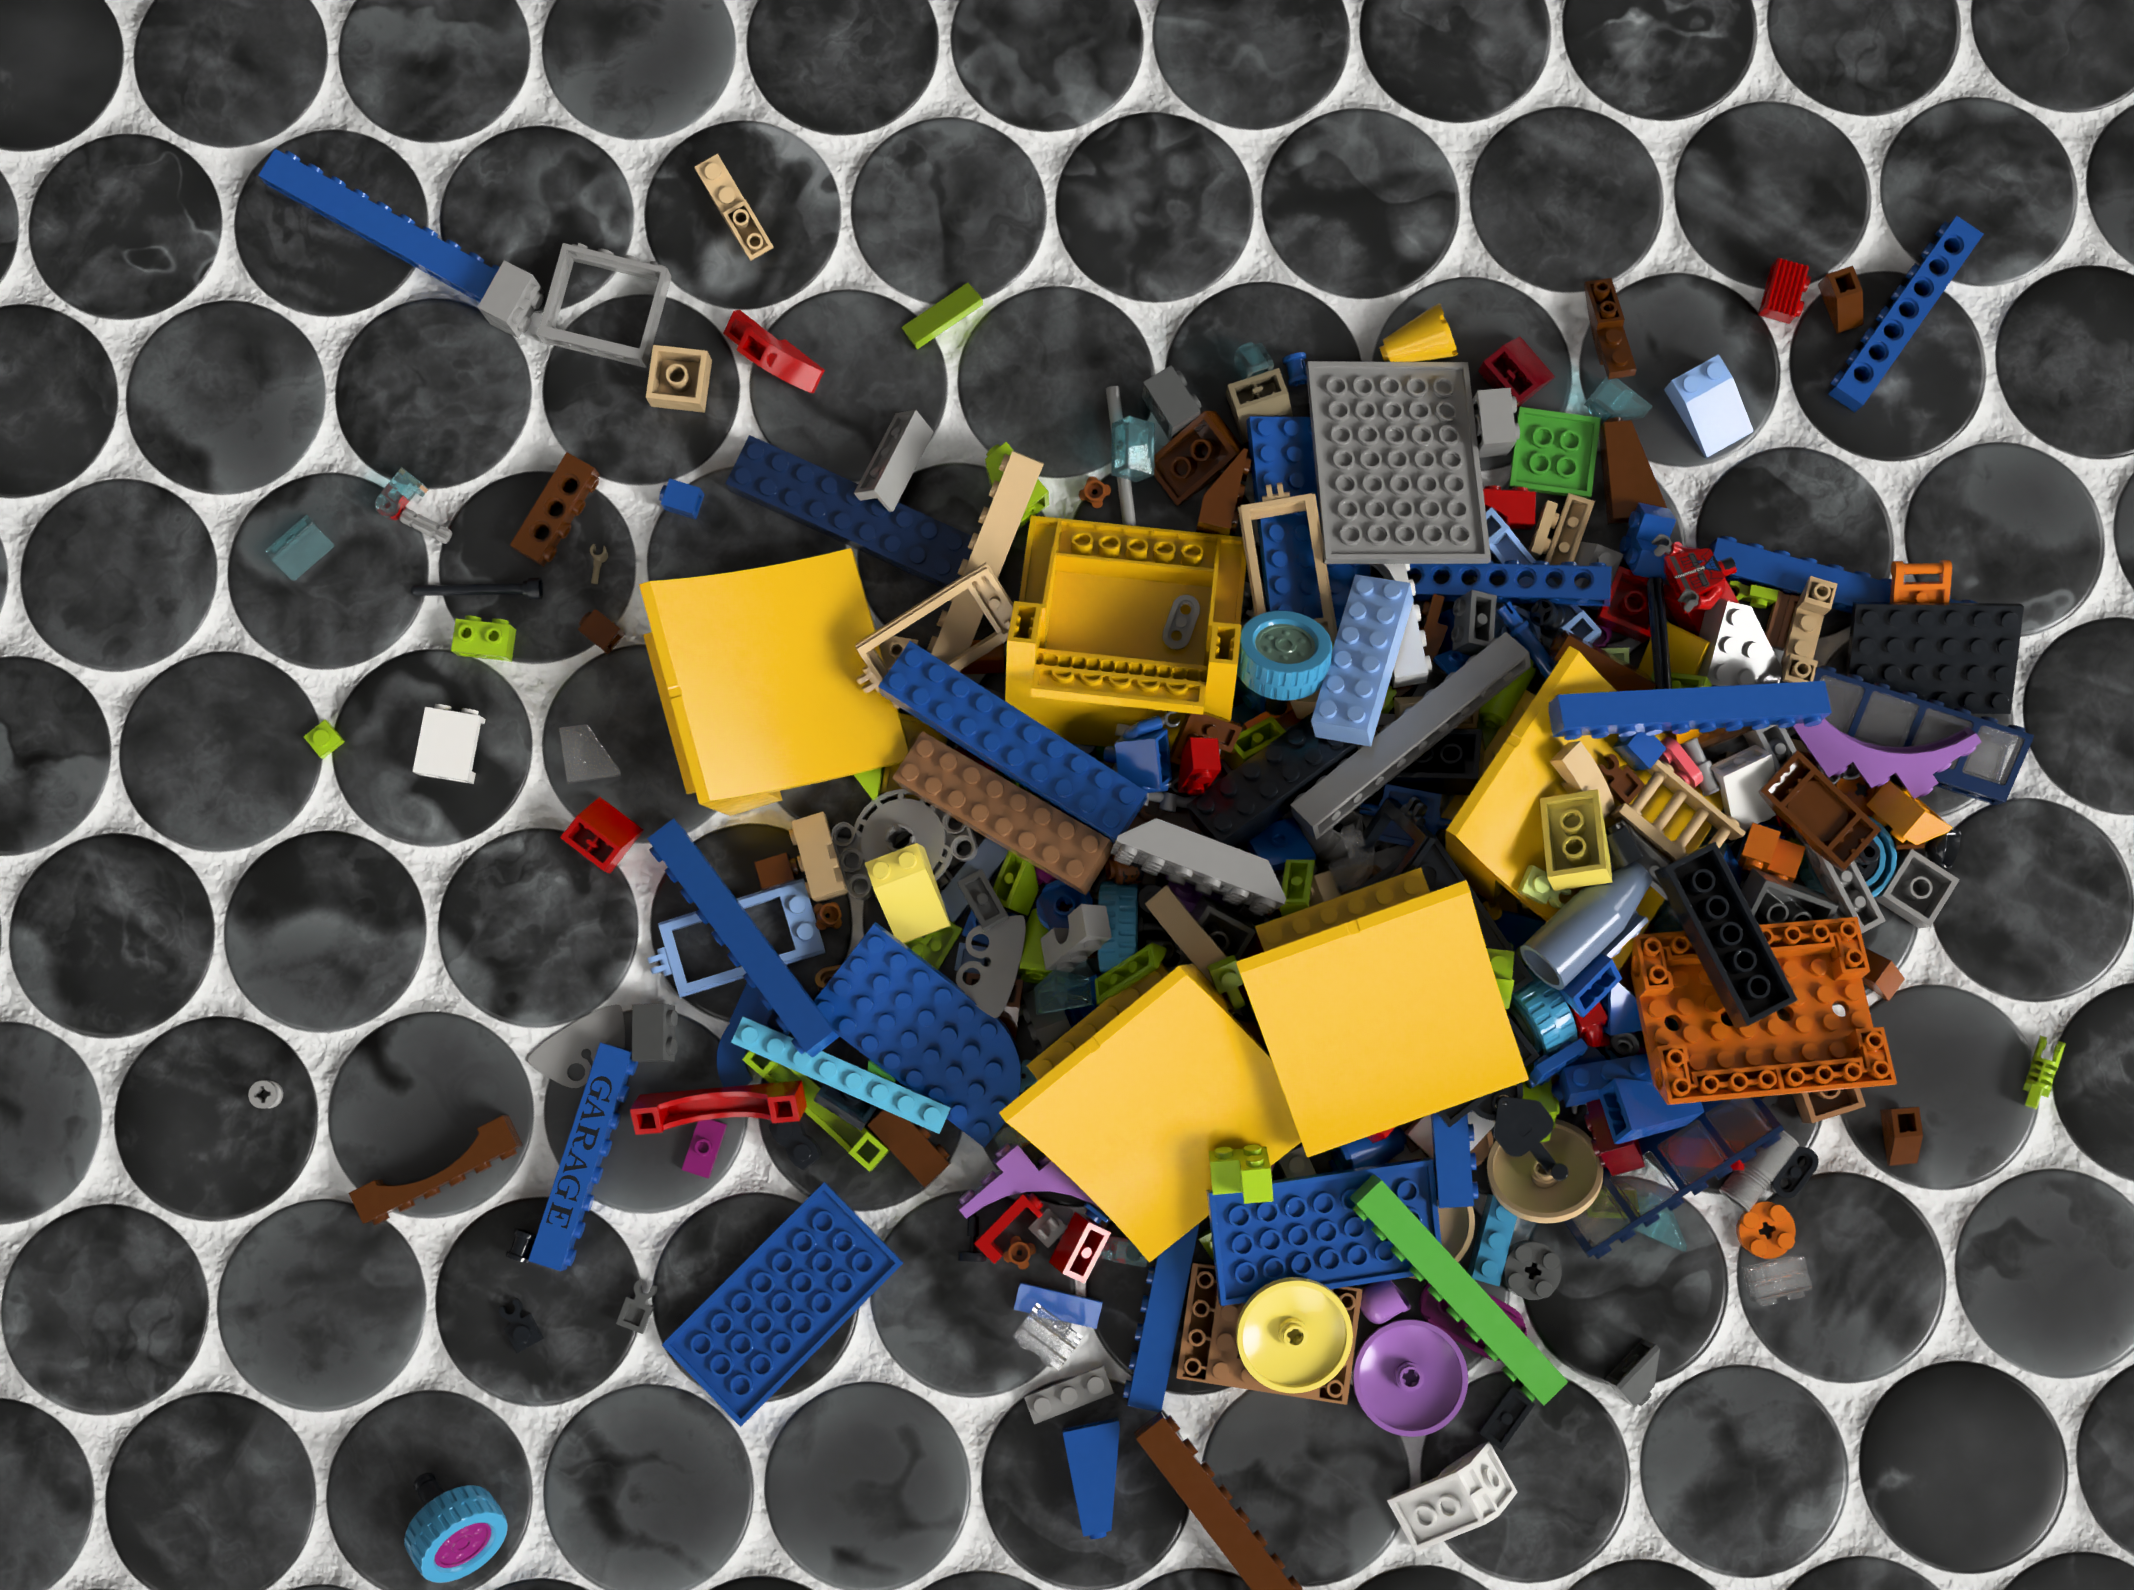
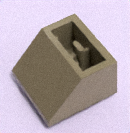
M1279 368L1227 385L1225 395L1243 444L1248 443L1246 420L1250 416L1293 417L1288 391Z

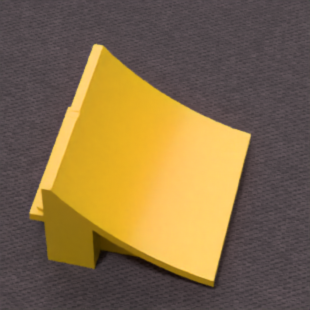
M1031 515L1019 601H1014L1007 637L1005 702L1070 743L1103 747L1115 746V742L1120 738L1115 735L1117 724L1132 726L1141 720L1155 715L1162 717L1164 711L1177 712L1170 714L1167 718L1169 720L1180 718V723L1176 727H1169L1167 724L1163 725V728L1168 730L1170 748L1173 746L1186 713L1203 715L1204 711L1231 721L1241 635L1240 623L1247 563L1243 537ZM1181 595H1191L1199 602L1200 612L1190 641L1183 649H1170L1163 641V630L1173 602ZM1183 605L1180 611L1182 614L1188 615L1191 612V607ZM1174 631L1171 634V638L1174 641H1179L1182 638V634L1179 631ZM1221 750L1220 759H1224L1225 751Z
M851 548L760 568L700 577L648 581L639 584L652 631L643 634L684 787L686 794L696 793L700 805L732 816L782 801L781 790L824 782L903 762L910 749L898 709L895 708L891 701L883 697L880 692H877L876 689L868 693L863 691L862 687L869 683L870 680L859 684L856 680L858 676L864 673L862 669L867 664L856 650L855 645L876 630ZM878 645L874 649L885 664L881 647Z
M1571 646L1567 648L1537 695L1525 690L1506 724L1501 726L1484 751L1482 777L1470 795H1455L1441 815V818L1452 820L1450 824H1445L1449 825L1446 830L1440 829L1446 833V851L1473 891L1494 903L1505 887L1546 922L1560 909L1552 907L1549 901L1546 904H1539L1517 892L1529 865H1534L1547 872L1540 798L1568 794L1561 785L1564 779L1550 763V760L1568 742L1581 741L1597 765L1603 764L1608 769V762L1604 759V756L1607 754H1613L1617 757L1619 767L1628 765L1612 748L1619 740L1617 738L1618 734H1609L1604 738L1598 739L1592 738L1591 735H1584L1574 740H1565L1564 737H1553L1549 717V702L1557 695L1617 692L1586 660L1580 651ZM1665 733L1655 735L1659 741L1668 737ZM1631 768L1645 785L1652 777L1646 770L1634 771ZM1661 783L1640 811L1642 813L1641 816L1649 823H1653L1674 793ZM1697 785L1694 790L1702 795L1703 793L1699 785ZM1720 790L1704 796L1706 800L1722 812L1724 806ZM1612 795L1615 807L1621 805ZM1683 801L1663 828V835L1669 840L1675 841L1696 811ZM1609 816L1604 819L1605 828L1616 823ZM1707 820L1702 823L1686 845V854L1697 850L1713 825ZM1649 886L1636 908L1639 915L1645 916L1649 920L1641 928V932L1638 935L1644 934L1665 901V898L1651 886ZM1583 887L1570 889L1572 891L1571 895L1560 893L1558 896L1559 901L1566 904ZM1633 938L1622 947L1618 955L1611 958L1618 971L1621 970L1632 952Z
M1420 867L1255 926L1264 952L1236 962L1307 1158L1529 1080L1496 982L1467 880L1430 893Z
M1161 962L1158 969L1117 995L1105 1000L1026 1065L1038 1081L999 1112L1007 1124L1043 1152L1104 1211L1149 1263L1209 1216L1206 1191L1212 1190L1209 1151H1215L1219 1147L1242 1149L1251 1144H1257L1261 1147L1266 1146L1270 1166H1272L1301 1143L1269 1053L1231 1015L1235 1010L1226 992L1219 994L1215 986L1195 964L1179 965L1172 972H1169Z

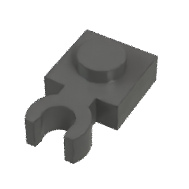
M639 1279L634 1285L635 1298L626 1297L616 1324L643 1334L654 1309V1306L647 1302L649 1298L656 1294L657 1285L653 1284L649 1293H644L641 1290L643 1280Z

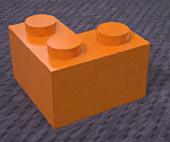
M1752 823L1738 865L1743 867L1742 871L1748 874L1754 868L1794 882L1806 847L1779 838L1780 831Z

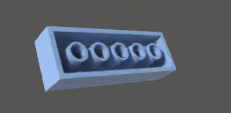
M1355 574L1333 646L1330 669L1323 680L1311 719L1315 737L1371 747L1414 601L1410 583Z

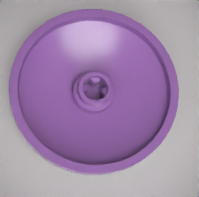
M1400 1319L1380 1326L1365 1339L1355 1357L1352 1380L1354 1392L1361 1408L1375 1424L1396 1435L1417 1437L1438 1431L1457 1415L1467 1394L1468 1370L1460 1348L1446 1332L1422 1320Z

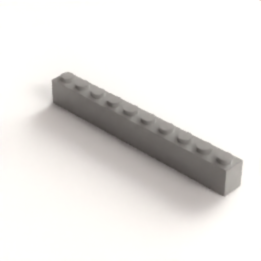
M1507 632L1499 638L1492 639L1487 647L1478 655L1471 656L1463 667L1456 672L1450 673L1438 687L1426 692L1423 699L1417 704L1406 708L1402 715L1392 724L1385 725L1380 733L1373 738L1371 747L1361 745L1356 753L1349 758L1343 759L1331 773L1320 777L1315 785L1306 793L1299 794L1290 805L1294 819L1315 840L1320 838L1531 667L1529 651Z

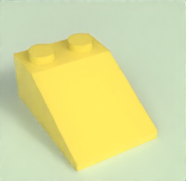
M1595 789L1540 798L1547 878L1553 890L1559 891L1613 883L1599 790Z
M915 843L865 862L874 892L892 933L902 943L951 926L925 847Z

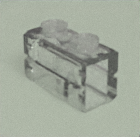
M1796 1254L1742 1267L1749 1299L1756 1303L1760 1302V1306L1778 1303L1777 1298L1787 1296L1788 1300L1805 1297L1804 1291L1812 1290L1806 1261L1802 1255Z
M1038 1303L1034 1305L1013 1335L1023 1349L1033 1351L1040 1356L1043 1364L1048 1367H1054L1058 1371L1074 1352L1083 1337Z

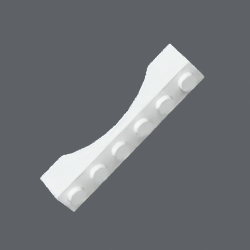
M1370 564L1385 579L1410 583L1412 595H1416L1413 579L1409 580L1407 571H1410V564ZM1414 602L1391 676L1393 688L1427 683L1428 673L1432 672L1430 656H1425L1423 649L1427 645L1425 631L1419 630L1418 621H1421L1420 608L1418 604L1414 605Z

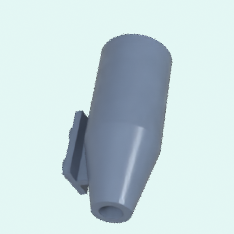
M1633 862L1612 872L1613 883L1586 886L1580 889L1520 947L1523 960L1535 975L1552 988L1562 990L1600 953L1609 958L1618 955L1622 947L1641 932V928L1649 920L1647 917L1639 915L1636 908L1653 881L1650 873L1641 864Z

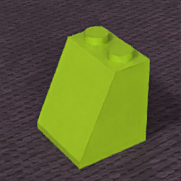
M1007 442L1001 446L999 444L993 446L986 454V470L991 488L994 480L1000 482L1004 473L999 470L1004 455L1010 456L1013 449ZM1039 479L1036 482L1017 531L1030 521L1031 515L1036 516L1049 505V491Z

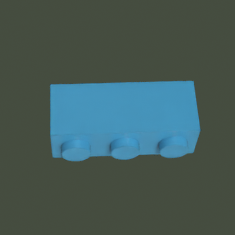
M1487 1194L1467 1273L1474 1280L1500 1286L1517 1216L1506 1210L1497 1201L1495 1196Z

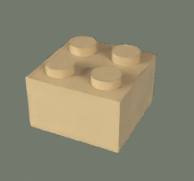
M653 345L646 399L651 407L705 413L712 364L708 351Z

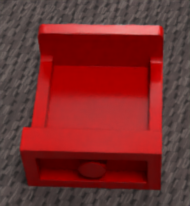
M1025 1192L1022 1193L974 1244L995 1264L1003 1256L1004 1252L993 1240L1025 1208H1029L1040 1218L1044 1213L1041 1209L1044 1204L1033 1193L1029 1196Z

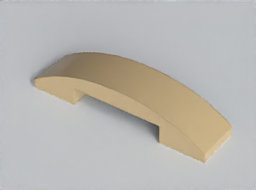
M1166 885L1149 899L1145 905L1188 958L1213 984L1207 966L1229 956L1219 948L1185 908L1186 906Z

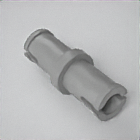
M1696 737L1680 744L1703 775V781L1699 784L1703 797L1721 790L1711 771L1710 766H1712L1710 760H1706L1698 738Z

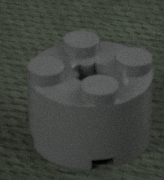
M1531 1240L1519 1241L1509 1247L1501 1279L1510 1292L1528 1300L1547 1298L1556 1290L1560 1283L1562 1275L1560 1259L1551 1248L1544 1244ZM1532 1265L1535 1268V1273H1530L1529 1275V1273L1525 1272V1267H1531Z

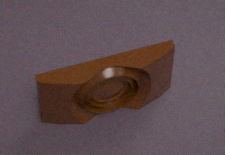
M1798 750L1787 759L1758 791L1779 818L1794 827L1816 853L1841 871H1845L1881 831L1863 811Z

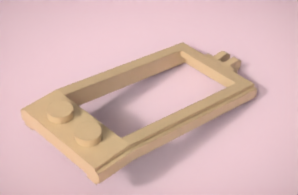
M1282 482L1277 483L1278 494H1273L1271 484L1266 485L1267 495L1262 496V502L1240 505L1238 507L1255 616L1266 613L1251 520L1307 511L1323 618L1314 620L1325 628L1331 638L1333 647L1337 636V626L1327 564H1324L1323 539L1316 496L1310 493L1290 497L1289 492L1283 491Z
M986 562L856 643V650L867 664L862 669L864 673L858 676L856 680L859 684L870 680L869 683L862 687L865 693L874 689L880 692L878 686L889 672L874 648L966 589H969L995 629V632L946 664L959 671L1007 641L1013 602ZM893 703V705L895 706V708H897V709L900 708L899 706H897L896 704Z

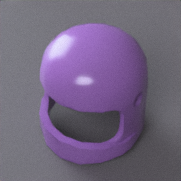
M1391 1280L1369 1283L1362 1288L1360 1309L1365 1317L1374 1324L1388 1322L1397 1314L1405 1313L1411 1309L1406 1296Z

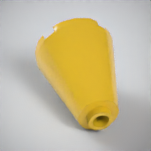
M1440 303L1432 306L1384 338V345L1379 347L1384 362L1389 360L1390 362H1419L1458 355Z

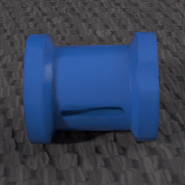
M1294 353L1282 359L1289 375L1288 386L1292 387L1307 383L1306 353Z

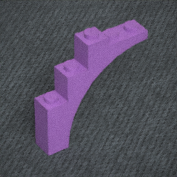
M1825 718L1821 724L1812 727H1805L1804 723L1792 726L1828 778L1842 774L1848 769V765L1852 763L1871 789L1875 786L1884 785L1890 780V776L1895 774L1906 792L1914 799L1929 794L1933 787L1938 784V781L1933 776L1935 772H1942L1948 769L1952 761L1960 756L1971 754L1975 751L1976 746L1982 742L1978 735L1969 727L1947 738L1925 745L1891 747L1860 741L1841 732Z
M1006 1143L995 1153L997 1158L993 1160V1163L999 1171L996 1173L991 1171L985 1175L980 1181L982 1185L974 1192L970 1189L958 1199L960 1204L956 1206L967 1219L985 1205L1006 1196L1024 1192L1051 1191L1072 1195L1102 1210L1046 1155L1039 1159L1040 1165L1036 1168L1022 1149L1015 1143L1011 1146Z

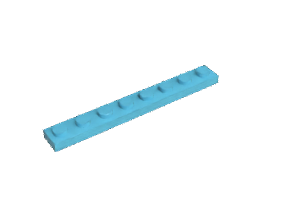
M742 1017L731 1043L940 1134L951 1107L824 1051H821L813 1058L806 1052L801 1054L791 1042L794 1038L747 1017Z

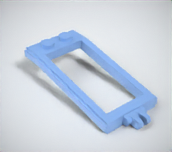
M804 878L737 898L744 909L780 898L795 948L793 951L779 955L786 965L826 953L819 929L815 925L816 918L805 887ZM696 911L658 923L665 947L657 949L658 955L647 958L649 964L658 961L661 963L660 966L651 968L652 974L663 972L664 976L673 975L679 998L743 979V975L746 974V971L741 966L687 983L672 931L701 923L702 921L696 914Z

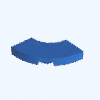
M732 1023L725 1029L717 1050V1069L723 1087L748 1085L753 1080L752 1075L748 1071L747 1063L742 1060L748 1050L731 1043L738 1026Z

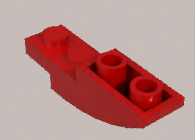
M741 310L733 311L723 334L738 345L736 350L772 375L802 390L814 393L825 370L786 339L778 340Z

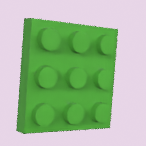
M1519 407L1516 423L1519 424L1520 438L1513 447L1508 488L1526 487L1528 491L1559 496H1568V493L1590 499L1592 497L1601 418Z

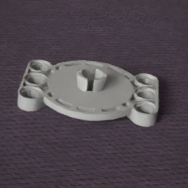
M897 789L878 796L874 801L872 800L863 809L854 827L847 822L836 824L832 828L831 836L849 894L856 899L866 900L874 893V889L865 862L899 850L895 847V841L900 834L905 832L912 834L907 846L918 843L925 847L933 873L943 863L938 872L934 874L937 881L950 865L953 856L960 861L966 862L974 859L977 855L978 845L973 830L964 824L958 830L950 829L949 820L951 816L932 805L931 807L927 806L928 803L922 799L919 801L906 799L905 794H913L905 789ZM898 795V799L891 800L885 804L882 803L883 800ZM877 806V809L870 815L868 820H864L869 811ZM861 825L864 826L862 833L859 831ZM849 828L851 831L850 840L845 843L839 842L838 833L840 830ZM963 841L970 842L972 847L970 853L966 856H961L957 852L958 845ZM854 853L858 854L859 864L855 868H848L846 865L847 857ZM860 879L866 880L868 883L867 890L863 894H856L854 891L855 883Z

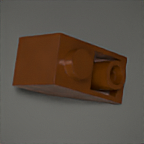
M1850 266L1827 274L1820 281L1818 287L1836 334L1862 326L1864 324L1863 290L1854 267Z
M1898 1107L1880 1109L1887 1165L1918 1163L1923 1138L1920 1108Z

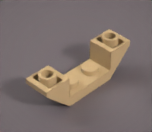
M1813 576L1808 578L1793 613L1781 660L1783 681L1792 683L1811 682L1814 680L1818 661L1813 660L1824 615L1832 608L1837 583Z

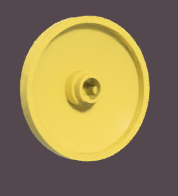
M1302 1277L1278 1279L1257 1290L1244 1305L1236 1327L1237 1348L1248 1372L1264 1386L1284 1393L1308 1392L1328 1383L1343 1368L1352 1347V1324L1342 1301L1325 1285Z

